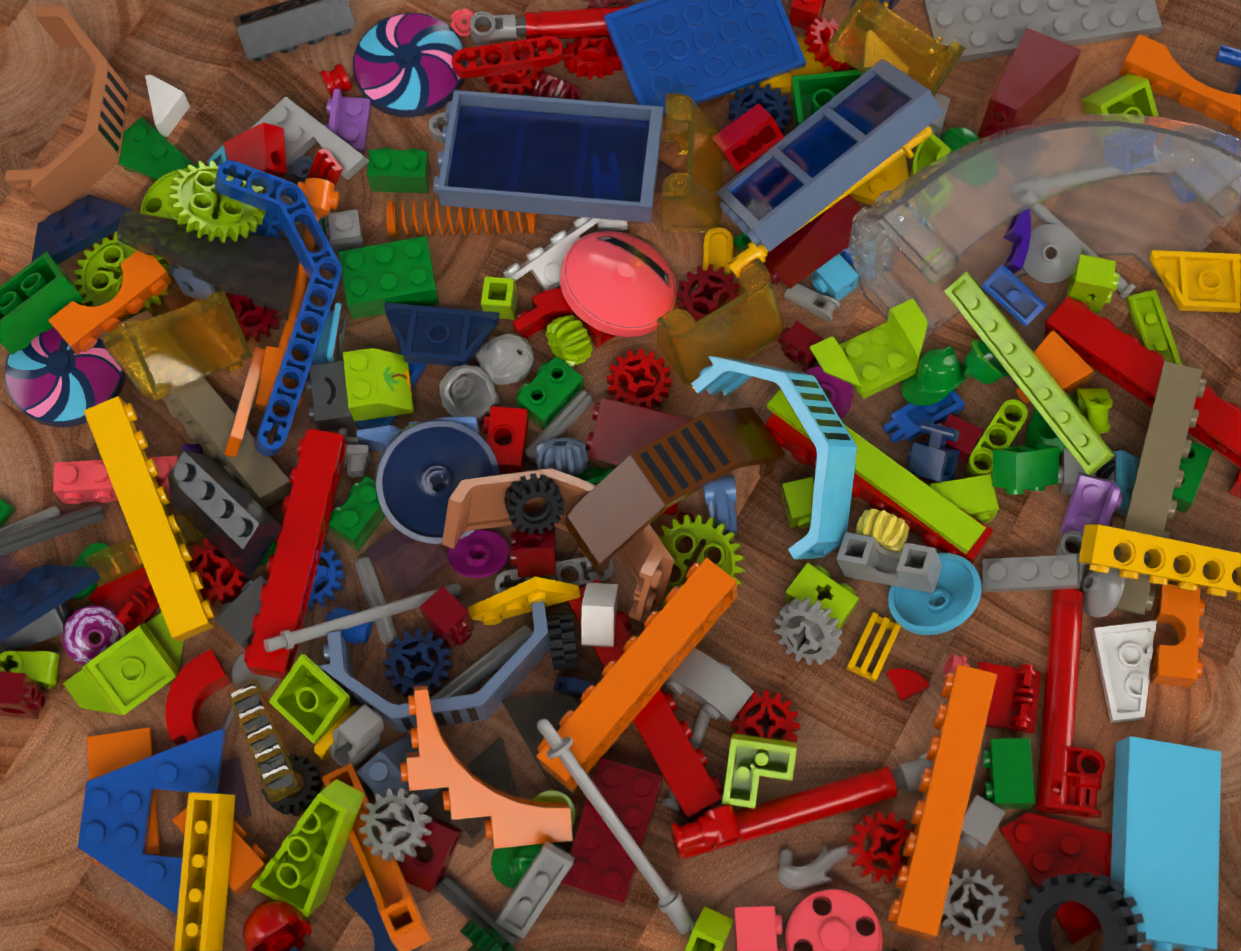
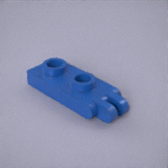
M955 390L936 404L916 406L910 403L894 412L889 417L891 421L885 424L882 429L886 434L897 429L889 437L893 443L903 438L906 442H909L923 434L921 433V425L924 421L938 424L939 421L944 422L949 414L954 416L963 411L965 403Z

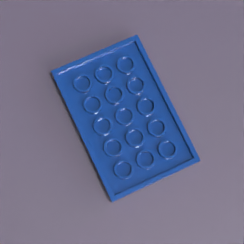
M647 0L604 15L605 25L637 105L663 107V117L794 71L806 65V60L781 0Z

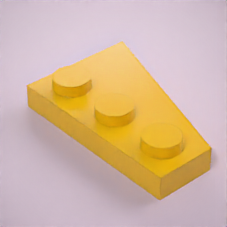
M533 577L468 607L471 620L483 621L484 625H495L501 623L504 619L531 612L532 603L544 602L545 607L580 598L579 585Z

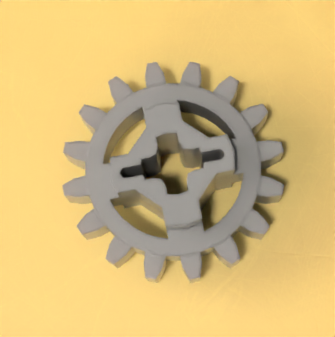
M807 597L802 602L796 598L779 611L780 614L775 618L778 626L774 629V633L782 636L778 644H786L788 648L785 653L787 655L792 652L795 653L797 662L805 658L808 665H811L815 660L821 665L826 659L830 660L837 652V649L842 644V641L838 638L842 635L843 631L835 628L839 619H831L829 617L831 613L830 608L823 611L820 609V601L811 605Z
M389 788L386 793L387 797L379 793L375 794L377 801L375 805L366 803V807L370 812L368 815H360V819L366 822V826L360 828L359 832L368 835L363 844L367 847L373 846L371 850L373 855L377 857L382 855V859L391 862L394 856L396 860L402 862L404 861L405 853L412 857L416 856L414 849L416 845L420 847L426 846L421 838L423 835H431V831L425 828V824L431 822L432 817L423 815L429 807L422 802L418 803L420 800L418 795L414 793L409 795V791L400 788L397 794L395 790ZM411 811L414 815L415 822H413L410 818ZM393 822H399L405 825V827L398 826L392 828L386 825V823L393 824ZM377 828H378L379 831L381 832V838H380V839H379V836H378V833H377Z
M967 869L963 870L962 879H958L954 874L951 875L952 885L948 887L942 916H946L947 919L942 923L943 928L950 926L954 928L952 937L956 938L962 933L965 934V943H969L971 936H976L977 941L982 943L983 934L987 933L993 939L995 937L993 928L995 926L1000 929L1004 928L1005 924L999 918L1000 916L1007 917L1009 915V911L1002 908V905L1009 902V898L1006 896L1000 897L999 893L1003 890V885L999 884L994 887L992 885L993 875L990 874L984 880L981 878V870L978 869L974 877L969 876ZM975 885L985 888L991 895L984 896L976 890ZM962 887L963 895L960 900L950 903L953 894ZM969 892L976 904L981 903L982 905L978 907L977 921L970 909H964V906L968 905ZM995 909V914L991 921L983 925L982 918L985 913ZM955 918H964L970 922L971 928L961 925Z

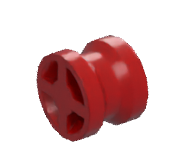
M341 63L335 65L331 71L323 70L320 72L323 84L331 99L333 98L334 89L346 92L352 90L349 78Z

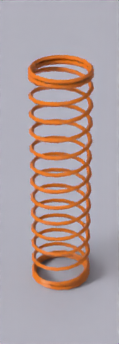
M402 199L400 227L397 234L395 202L388 200L386 206L387 233L390 237H399L402 226L404 227L405 234L410 237L414 224L416 232L420 237L424 233L425 224L430 236L435 234L438 224L439 232L444 237L448 228V220L453 236L457 235L460 223L463 234L467 236L470 231L471 219L474 233L477 236L481 232L482 220L486 234L491 235L494 218L496 229L500 236L504 231L505 217L508 231L511 235L515 232L517 217L522 235L526 233L527 224L530 235H534L536 229V213L526 212L523 230L520 212L514 211L513 229L511 231L508 211H503L500 232L497 210H492L490 230L488 231L485 209H480V222L477 233L473 208H469L468 227L465 232L462 207H458L457 224L454 233L450 206H446V222L443 233L439 218L438 199H435L434 227L431 233L427 214V200L424 199L423 224L420 234L416 219L415 200L413 199L410 233L408 234L404 215V200Z

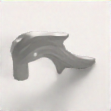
M824 845L819 857L811 864L803 867L792 866V851H780L777 874L780 883L790 890H802L832 882L833 880L826 876L828 871L839 861L852 856L848 855L847 851L854 848V845L840 846L833 850H828Z

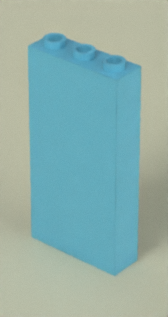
M1129 736L1116 742L1110 884L1119 883L1126 889L1121 896L1123 898L1133 897L1138 904L1132 907L1131 911L1133 915L1142 913L1145 923L1137 924V931L1146 932V942H1142V944L1152 945L1153 951H1173V948L1183 951L1217 950L1221 752ZM1137 943V948L1141 947V943Z

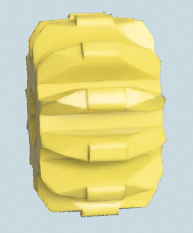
M871 509L865 510L862 516H860L855 534L875 537L878 544L883 548L893 552H901L904 544L907 542L910 527L902 518H897L895 514L887 513L885 510Z

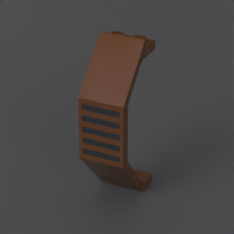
M752 407L704 412L630 454L566 513L565 526L599 575L609 568L610 559L672 505L737 468L760 464L759 474L764 478L773 472L776 461L786 454Z

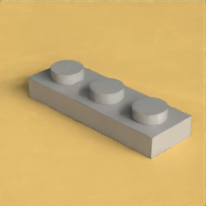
M1075 554L983 559V590L985 592L1080 588L1079 557Z
M545 841L497 915L495 923L524 939L573 865L574 857Z

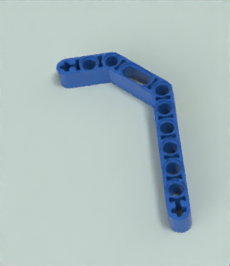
M229 160L223 162L218 168L214 182L216 190L226 197L276 215L309 278L255 437L254 444L257 451L264 456H273L280 451L286 441L342 275V268L298 185L242 163ZM228 175L233 177L232 182L226 180ZM243 180L247 181L245 188L241 187ZM260 185L265 189V193H256L252 186ZM289 196L293 199L294 204H285L280 197ZM295 222H302L308 227L319 248V252L312 253L308 251L294 225ZM328 270L332 274L333 279L323 278L319 271ZM316 296L321 298L324 306H315L311 302L310 297ZM307 323L312 325L315 333L308 334L304 332L301 324ZM295 350L301 351L305 355L306 360H295L291 352ZM291 378L295 381L297 387L295 389L286 388L282 383V379ZM277 405L284 407L287 411V416H276L272 407ZM272 427L277 428L273 437L274 442L270 445L267 443V436Z

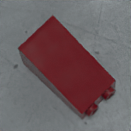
M1027 28L989 100L978 133L979 138L1005 148L1065 92L1081 49Z
M811 172V173L809 174V176H810L811 178H813V177H815V176L817 175V174L814 173V172ZM801 183L793 193L800 189L804 184ZM848 194L768 252L764 263L760 264L759 262L751 269L758 275L764 272L763 275L775 286L781 283L791 289L871 231L875 224Z
M604 397L601 399V403L596 402L593 410L592 420L596 421L594 433L589 432L586 442V450L590 451L588 458L619 465L630 454L692 420L694 417Z

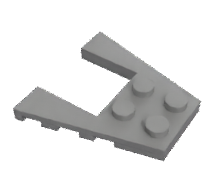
M287 97L283 98L253 126L255 127L264 122L283 127L287 169L317 142L323 149L327 148L343 168L341 175L347 180L369 162V159ZM289 196L280 197L285 204H294V201ZM295 222V227L301 222ZM284 230L279 232L283 237L286 236Z

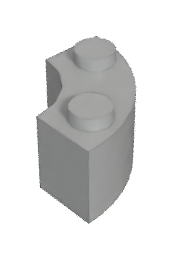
M696 648L692 650L665 683L674 693L678 695L684 693L703 705L702 711L714 720L720 717L732 721L754 692L730 670Z

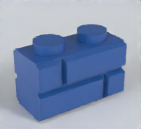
M1003 264L981 286L1024 327L1046 307V304Z

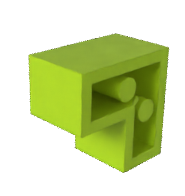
M732 733L722 804L755 808L759 776L792 781L797 743Z

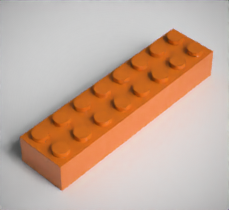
M707 557L701 564L696 562L689 569L685 576L688 580L681 588L676 586L670 591L665 599L667 604L660 612L654 611L644 623L646 629L640 636L634 635L623 647L625 653L617 662L612 660L605 667L601 674L604 678L595 687L592 684L586 689L580 698L582 701L580 706L575 711L569 710L560 720L559 725L561 728L557 733L561 739L565 737L572 738L573 744L569 750L586 774L591 771L600 758H602L736 600L737 581ZM544 738L537 748L539 751L536 756L547 772L573 792L578 784L558 757L553 759L547 757L546 752L551 746Z
M958 664L954 672H948L947 677L944 679L940 697L946 698L945 704L941 703L939 709H937L933 728L939 730L937 736L933 735L932 741L930 740L926 754V760H930L931 764L930 768L926 767L922 773L918 791L924 794L922 800L918 799L917 804H915L911 817V823L916 824L914 833L910 832V835L907 836L903 855L909 858L907 866L903 865L902 869L900 868L895 888L901 889L899 899L895 898L892 901L888 915V921L893 922V931L929 941L938 935L997 677L995 673Z

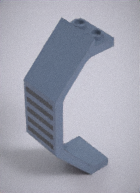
M544 602L531 604L534 621L532 636L480 691L471 695L430 700L431 710L438 727L488 720L547 655L551 648ZM340 631L327 633L328 643L323 644L325 662L329 664L319 665L318 667L349 694L350 698L361 706L366 704L369 708H375L382 715L383 721L399 733L409 732L411 728H417L416 715L409 714V703L401 705L391 704L352 678L349 646H346L345 639L341 638Z

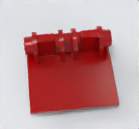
M128 551L127 555L130 562L136 568L118 575L114 567L110 572L112 579H104L88 599L96 605L113 610L117 614L115 618L130 631H133L141 624L147 622L159 607V603L144 565L139 566L137 557Z
M978 661L977 669L997 674L985 726L1035 734L1042 672L1034 671V666L1029 664H1022L1021 668Z

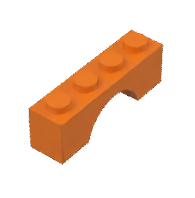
M145 246L141 247L120 264L123 272V282L118 294L111 301L95 307L83 306L72 301L49 319L54 329L77 355L82 351L86 352L93 348L98 338L105 333H111L116 330L117 324L121 323V320L129 314L132 315L139 312L144 307V302L153 295L158 296L168 288L171 279L167 271Z

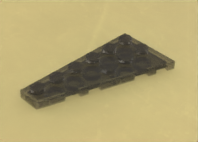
M123 210L117 232V241L149 256L153 254L168 260L169 265L177 269L180 266L193 272L194 277L233 295L241 294L253 300V304L261 308L267 306L278 311V316L288 320L299 266V259L289 240L249 233L248 238H244L239 234L237 242H234L230 236L226 237L225 243H222L217 236H215L212 242H209L207 234L197 238V230L186 232L187 223L178 225V220Z

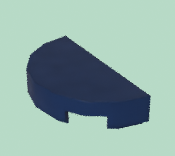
M561 676L556 678L553 690L580 699L589 686L593 684L596 687L597 684L573 677Z

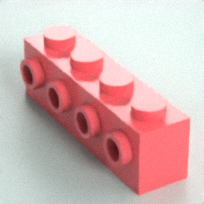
M178 456L147 457L154 460L159 471V475L155 477L159 487L164 486L169 499H171L168 475L178 461ZM103 460L54 463L53 492L63 504L74 505L82 502L108 503L118 500Z

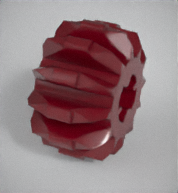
M545 72L541 73L539 79L536 80L532 96L581 100L582 90L579 86Z

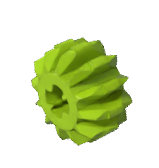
M570 315L559 317L547 325L546 337L548 338L547 344L552 350L551 353H554L555 356L568 366H578L591 357V352L593 351L590 343L591 338L587 334V329L583 327L582 321Z

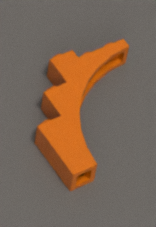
M427 685L414 687L415 695L408 696L409 714L416 715L417 728H411L412 748H419V752L406 753L407 762H400L402 782L409 783V791L449 787V791H442L444 811L451 810L452 820L490 816L491 819L484 820L486 840L492 839L494 848L543 844L545 841L548 843L573 841L568 802H539L519 798L492 787L473 774L454 755L441 735L431 710Z

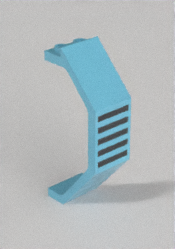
M708 356L713 365L704 368L699 373L700 377L691 383L697 394L707 390L710 395H716L722 391L725 396H728L752 376L773 381L780 386L817 450L810 530L805 537L788 548L794 560L824 558L842 544L845 532L848 530L857 453L856 444L813 375L740 359Z

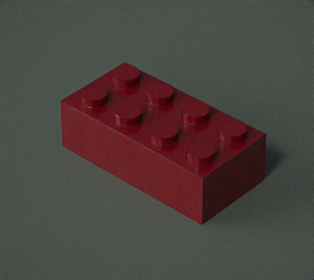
M600 758L593 783L642 851L662 789L663 776ZM587 799L570 855L574 857V862L561 881L562 889L625 908L637 866L589 799Z

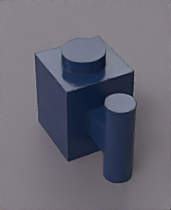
M924 421L921 425V433L931 435L930 441L913 443L907 458L909 463L908 471L914 475L938 482L954 480L960 450L946 447V441L956 442L959 438V430Z

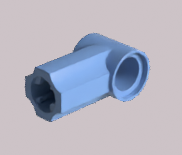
M734 475L722 476L703 487L705 505H708L709 518L715 519L714 528L723 523L726 525L724 535L730 532L737 535L738 527L734 504L736 503Z

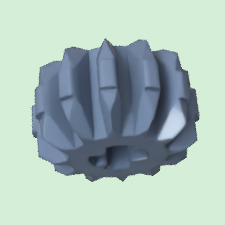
M573 437L552 438L550 441H543L536 447L537 453L535 457L538 470L553 468L573 476L580 475L587 469L588 454L583 441L579 439L575 440Z

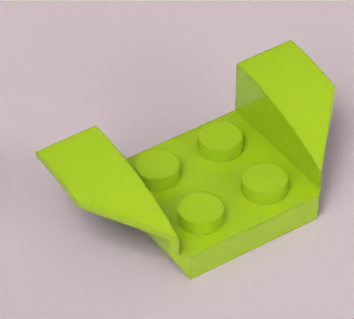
M912 298L891 308L887 322L842 344H838L834 336H831L810 346L809 349L825 373L852 384L862 398L865 399L915 375L928 321Z
M161 612L149 622L141 624L82 667L81 671L65 681L63 685L82 709L126 715L177 677L184 640L178 642L171 637Z

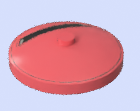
M603 231L586 235L570 247L560 268V286L570 308L588 325L610 335L635 337L656 330L666 321L676 301V281L668 263L649 244L628 234Z

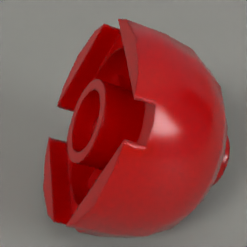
M282 900L261 902L254 908L244 923L242 937L246 951H290L294 946L300 950L305 945L304 936L306 933L310 936L312 931L307 918L294 905Z

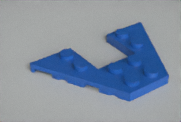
M223 729L86 782L78 848L175 914H178L183 857L145 854L154 789L218 794L226 730Z

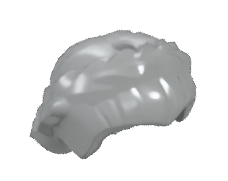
M506 333L499 337H492L487 343H483L475 353L479 368L488 374L489 379L494 384L509 385L524 379L532 370L535 360L532 345L528 343L526 338L516 333Z
M461 365L453 367L451 371L446 373L439 385L440 397L442 399L441 405L453 417H476L479 423L487 413H490L491 406L497 407L500 403L499 396L495 392L494 383L489 379L488 374L477 366Z

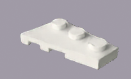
M1157 621L1097 627L1092 630L1110 723L1142 720L1145 717L1149 686L1148 677Z

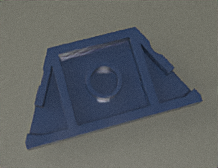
M87 195L38 223L32 262L47 251L59 264L137 220L131 208Z
M396 303L384 304L385 314L405 362L446 366L467 365L499 323V313Z
M43 565L30 570L25 577L14 584L1 588L0 643L100 580L97 570L91 567Z

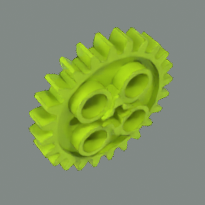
M213 160L210 161L209 166H205L203 162L199 161L197 169L189 164L187 172L179 170L178 177H173L172 186L169 188L168 207H172V216H178V225L187 223L186 232L197 230V238L207 234L209 242H212L215 236L219 237L222 243H225L228 236L234 242H237L239 234L244 238H248L249 231L255 233L258 225H262L266 211L224 195L221 196L218 219L212 218L217 191L214 182L219 168ZM228 175L226 180L232 182L233 177ZM243 180L241 187L245 188L247 181ZM256 185L252 186V189L256 193H263V187Z
M127 231L124 238H120L118 233L114 232L113 240L109 241L105 237L103 238L102 245L98 243L93 244L95 249L93 252L84 250L83 252L87 259L77 260L82 269L74 270L78 280L73 282L84 299L81 302L83 306L95 307L111 301L118 294L123 282V272L120 264L143 246L149 250L169 274V266L167 264L169 261L165 254H162L160 246H154L151 238L144 241L140 233L133 239L130 232ZM114 258H120L117 262L110 263ZM108 283L106 287L98 289L101 284ZM167 290L160 295H168ZM153 295L144 302V307L135 314L138 315L143 310L153 313L151 304L161 305L162 302L158 296ZM129 314L128 316L125 317V319L127 320V319L131 318L132 315Z
M698 514L695 523L692 522L689 515H685L684 524H681L674 518L672 519L674 528L670 529L665 525L661 526L665 535L663 537L657 536L673 558V566L677 565L682 573L681 578L677 582L672 583L669 580L665 599L674 587L681 588L688 580L685 576L691 568L688 566L689 561L697 559V562L701 564L713 548H719L722 554L720 562L716 565L735 579L737 585H742V582L736 578V574L745 573V569L737 567V563L745 560V557L735 553L742 545L740 543L731 544L735 534L730 532L724 535L725 524L722 523L717 528H714V518L710 517L706 524H704L703 516ZM684 537H690L693 547L691 551L683 554L679 550V542ZM705 539L706 544L698 556L701 540Z

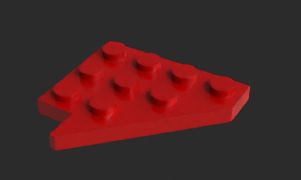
M1031 812L1025 813L999 830L1034 886H1043L1041 881L1058 877V875L1083 872L1093 873V876L1103 875L1111 878L1112 834ZM1066 902L1054 915L1071 944L1076 943L1102 927L1093 911L1079 902Z

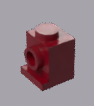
M796 321L791 328L786 327L781 332L777 342L782 345L781 350L784 355L794 363H801L803 365L802 371L806 372L817 362L809 347L825 339Z

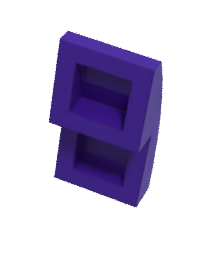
M1026 206L1015 211L1003 237L1014 243L1004 264L1013 274L1023 268L1030 244L1031 215L1030 208Z

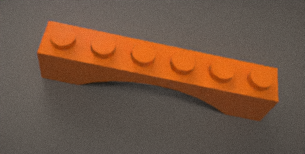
M1138 34L1124 60L1119 76L1123 77L1129 73L1149 80L1151 90L1155 94L1171 98L1184 107H1191L1204 113L1211 119L1220 120L1231 125L1235 130L1241 131V95L1225 93L1199 82L1179 66L1165 45Z
M352 763L323 776L322 780L325 787L338 779L365 794L349 839L367 877L391 941L398 951H411L431 941L430 934L395 857L393 856L391 862L382 859V855L377 857L371 853L373 846L367 847L363 844L368 835L359 832L360 828L366 826V822L360 819V815L369 814L370 810L367 809L366 803H371ZM377 828V833H378V836H379V839H380V838H381V832H380L379 829Z

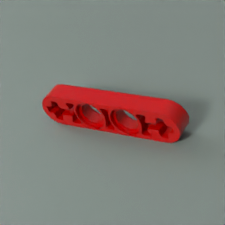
M544 36L464 48L453 54L451 63L454 74L462 79L556 65L562 60L563 45L557 37ZM552 47L554 54H548L547 48ZM534 49H537L538 57H535ZM519 50H525L530 55L525 60H517L514 54ZM492 54L501 57L500 62L494 65L488 64L485 60ZM479 57L481 61V66H478L477 64V58ZM463 60H467L468 67H462Z

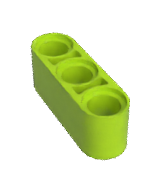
M1010 399L1005 401L971 453L965 468L968 478L991 474V477L993 476V450L1011 447L1028 415V410L1024 403L1016 399ZM1005 414L1015 415L1018 421L1012 422L1008 420ZM990 438H999L1004 445L996 446L991 443ZM981 461L988 466V469L980 470L974 463Z

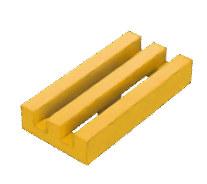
M873 612L847 666V670L876 683L901 626L897 622L896 624L890 622V619L879 617V614ZM876 623L880 625V628L860 668L856 666V663ZM887 628L892 631L873 673L868 672L867 669Z

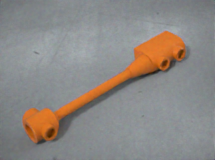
M307 178L305 183L298 182L297 185L302 190L318 222L320 218L330 214V209L338 208L340 192L334 191L335 185L332 182L320 178ZM306 226L303 243L308 251L313 253L315 241ZM300 261L289 319L283 329L278 348L266 346L255 402L258 411H265L307 287L308 276ZM295 350L291 352L295 360H303L301 351ZM291 378L282 379V383L286 388L295 389L297 387L295 381ZM303 391L298 402L297 408L301 407ZM278 405L272 407L274 413L287 415L284 407Z

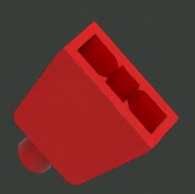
M263 122L223 143L229 160L242 163L276 177L284 175L287 171L283 127Z

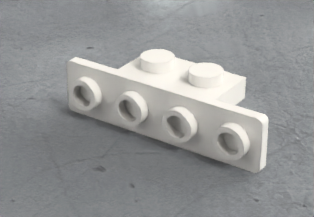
M577 218L573 222L575 227L568 232L563 229L550 238L551 244L544 249L539 246L526 255L528 260L520 266L518 263H515L503 271L505 275L503 278H512L516 281L531 271L543 291L556 289L560 286V268L568 250L580 239L579 235L601 219Z

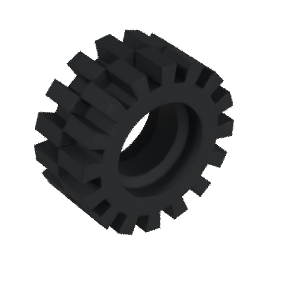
M536 473L530 474L531 479L526 480L524 475L520 477V484L514 481L511 483L513 490L508 488L506 491L507 497H504V503L512 525L514 527L517 526L518 530L522 533L526 529L528 534L533 535L534 529H537L538 534L544 533L543 528L546 526L550 531L554 528L552 522L554 521L558 524L561 521L559 515H564L563 506L565 505L560 490L554 480L551 478L547 479L546 475L541 474L538 479ZM542 497L546 499L545 504L537 510L527 511L523 509L524 504L532 498Z
M572 611L546 614L554 671L579 668Z
M290 753V757L283 755L289 770L282 769L270 774L265 779L261 778V785L263 786L261 790L266 798L265 800L276 811H280L284 815L292 813L296 816L300 815L299 812L307 810L318 793L322 791L320 787L323 786V782L320 778L321 774L311 761L302 755L298 757L296 754ZM289 773L300 774L304 780L302 791L291 797L282 794L280 788L273 790L266 786V784Z

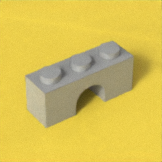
M845 532L836 558L844 577L934 593L942 569V563L936 548L905 543L902 552H893L880 546L875 537Z

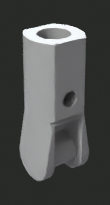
M801 283L796 284L791 289L787 288L784 299L811 312L825 322H831L833 319L832 313L840 307V303L834 298L818 293ZM817 302H819V303L823 304V307L820 308V307L816 306L815 304H816Z

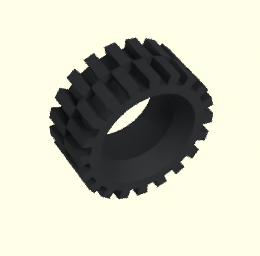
M1087 872L1048 878L1041 881L1043 886H1035L1028 892L1032 899L1022 900L1019 909L1026 912L1025 916L1016 917L1014 925L1022 927V934L1015 935L1014 937L1015 944H1024L1025 951H1056L1051 938V923L1057 910L1069 901L1079 902L1087 906L1099 919L1104 935L1101 951H1143L1137 948V943L1146 942V932H1138L1137 924L1145 922L1142 913L1133 915L1131 908L1138 904L1133 897L1123 898L1121 896L1126 889L1119 883L1108 884L1111 878L1103 875L1093 876V873Z

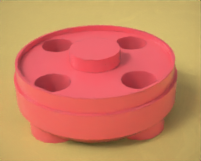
M828 889L809 895L796 906L787 923L785 946L786 951H794L793 948L796 943L805 942L810 946L811 951H881L883 938L879 920L864 900L847 891ZM818 899L825 900L830 905V913L823 916L818 915L813 910V902ZM862 919L868 920L873 926V933L870 936L859 934L856 930L857 921Z

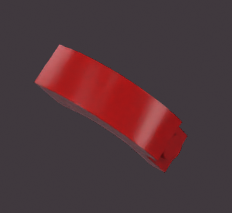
M561 288L547 290L531 297L533 310L523 311L513 321L514 333L526 339L546 328L553 320L570 315L582 321L583 327L587 329V334L596 348L615 337V335H610L593 328L577 316L565 300Z
M212 649L190 661L179 672L168 692L165 706L166 727L172 742L177 746L202 737L198 725V717L203 703L213 693L232 683Z

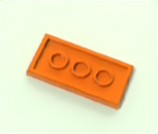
M148 727L87 737L89 781L153 756V730ZM154 789L145 854L162 855L157 789ZM94 859V863L96 865H102L100 862Z

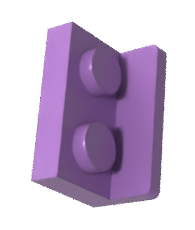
M334 89L333 98L328 99L327 115L330 118L329 124L324 126L362 155H365L372 108L371 100L367 98L342 97L340 89Z
M1079 472L1060 528L1061 533L1065 534L1069 531L1083 533L1084 526L1090 524L1112 527L1113 524L1110 520L1113 511H1117L1122 502V493L1116 482Z

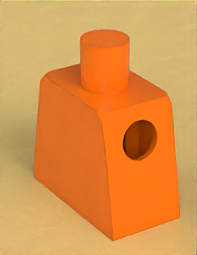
M1054 330L1049 333L1033 352L1060 387L1068 394L1076 388L1085 385L1094 371ZM1018 387L1016 393L1023 402L1029 403L1030 400Z

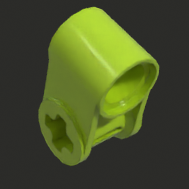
M1076 388L1073 396L1076 407L1098 434L1109 432L1111 424L1108 420L1109 408L1113 405V400L1109 395L1108 389Z
M4 651L0 654V671L7 672V669H11V672L26 673L41 687L55 688L57 685L60 655L49 651ZM14 663L18 665L17 668H13Z

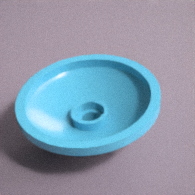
M938 553L942 569L934 593L891 586L888 604L896 622L905 630L915 634L936 635L950 631L966 621L976 609L982 593L980 576L967 559L956 554Z

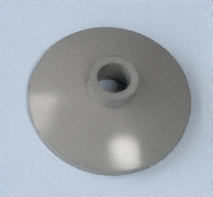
M1059 224L1038 226L1031 231L1029 249L1023 265L1024 269L1032 278L1043 283H1057L1067 279L1072 275L1081 254L1079 240L1065 226ZM1050 247L1055 248L1057 256L1054 259H1048L1045 255L1046 249Z
M1087 569L1084 574L1083 585L1080 587V591L1084 593V607L1082 608L1087 615L1102 618L1115 609L1122 597L1125 586V578L1119 577V570L1109 569V573L1106 574Z

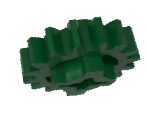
M470 919L460 930L473 944L467 951L516 950L491 925L484 931Z

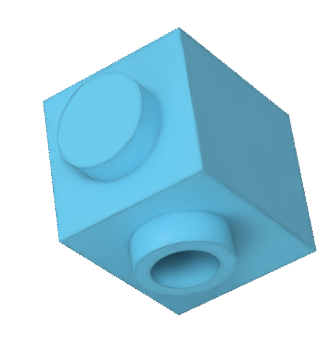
M838 254L814 271L811 280L813 287L818 293L825 294L839 302L857 288L859 275Z

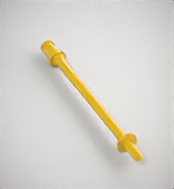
M927 126L802 227L904 154L910 159L913 158L914 154L911 149L931 135V127ZM753 242L747 244L748 248L726 262L737 278L760 262L762 264L766 261L765 258L769 251L762 244L756 247Z

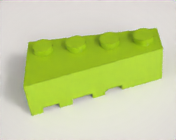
M338 779L324 788L315 797L297 822L294 830L286 837L281 844V848L268 862L263 873L251 887L274 900H282L294 905L304 917L308 918L326 900L365 794Z

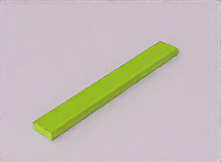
M967 271L963 273L944 292L1088 475H1092L1113 458L1115 454L971 273Z
M780 389L767 404V409L811 440L783 391ZM844 425L857 446L854 473L960 551L967 554L984 533L986 527Z

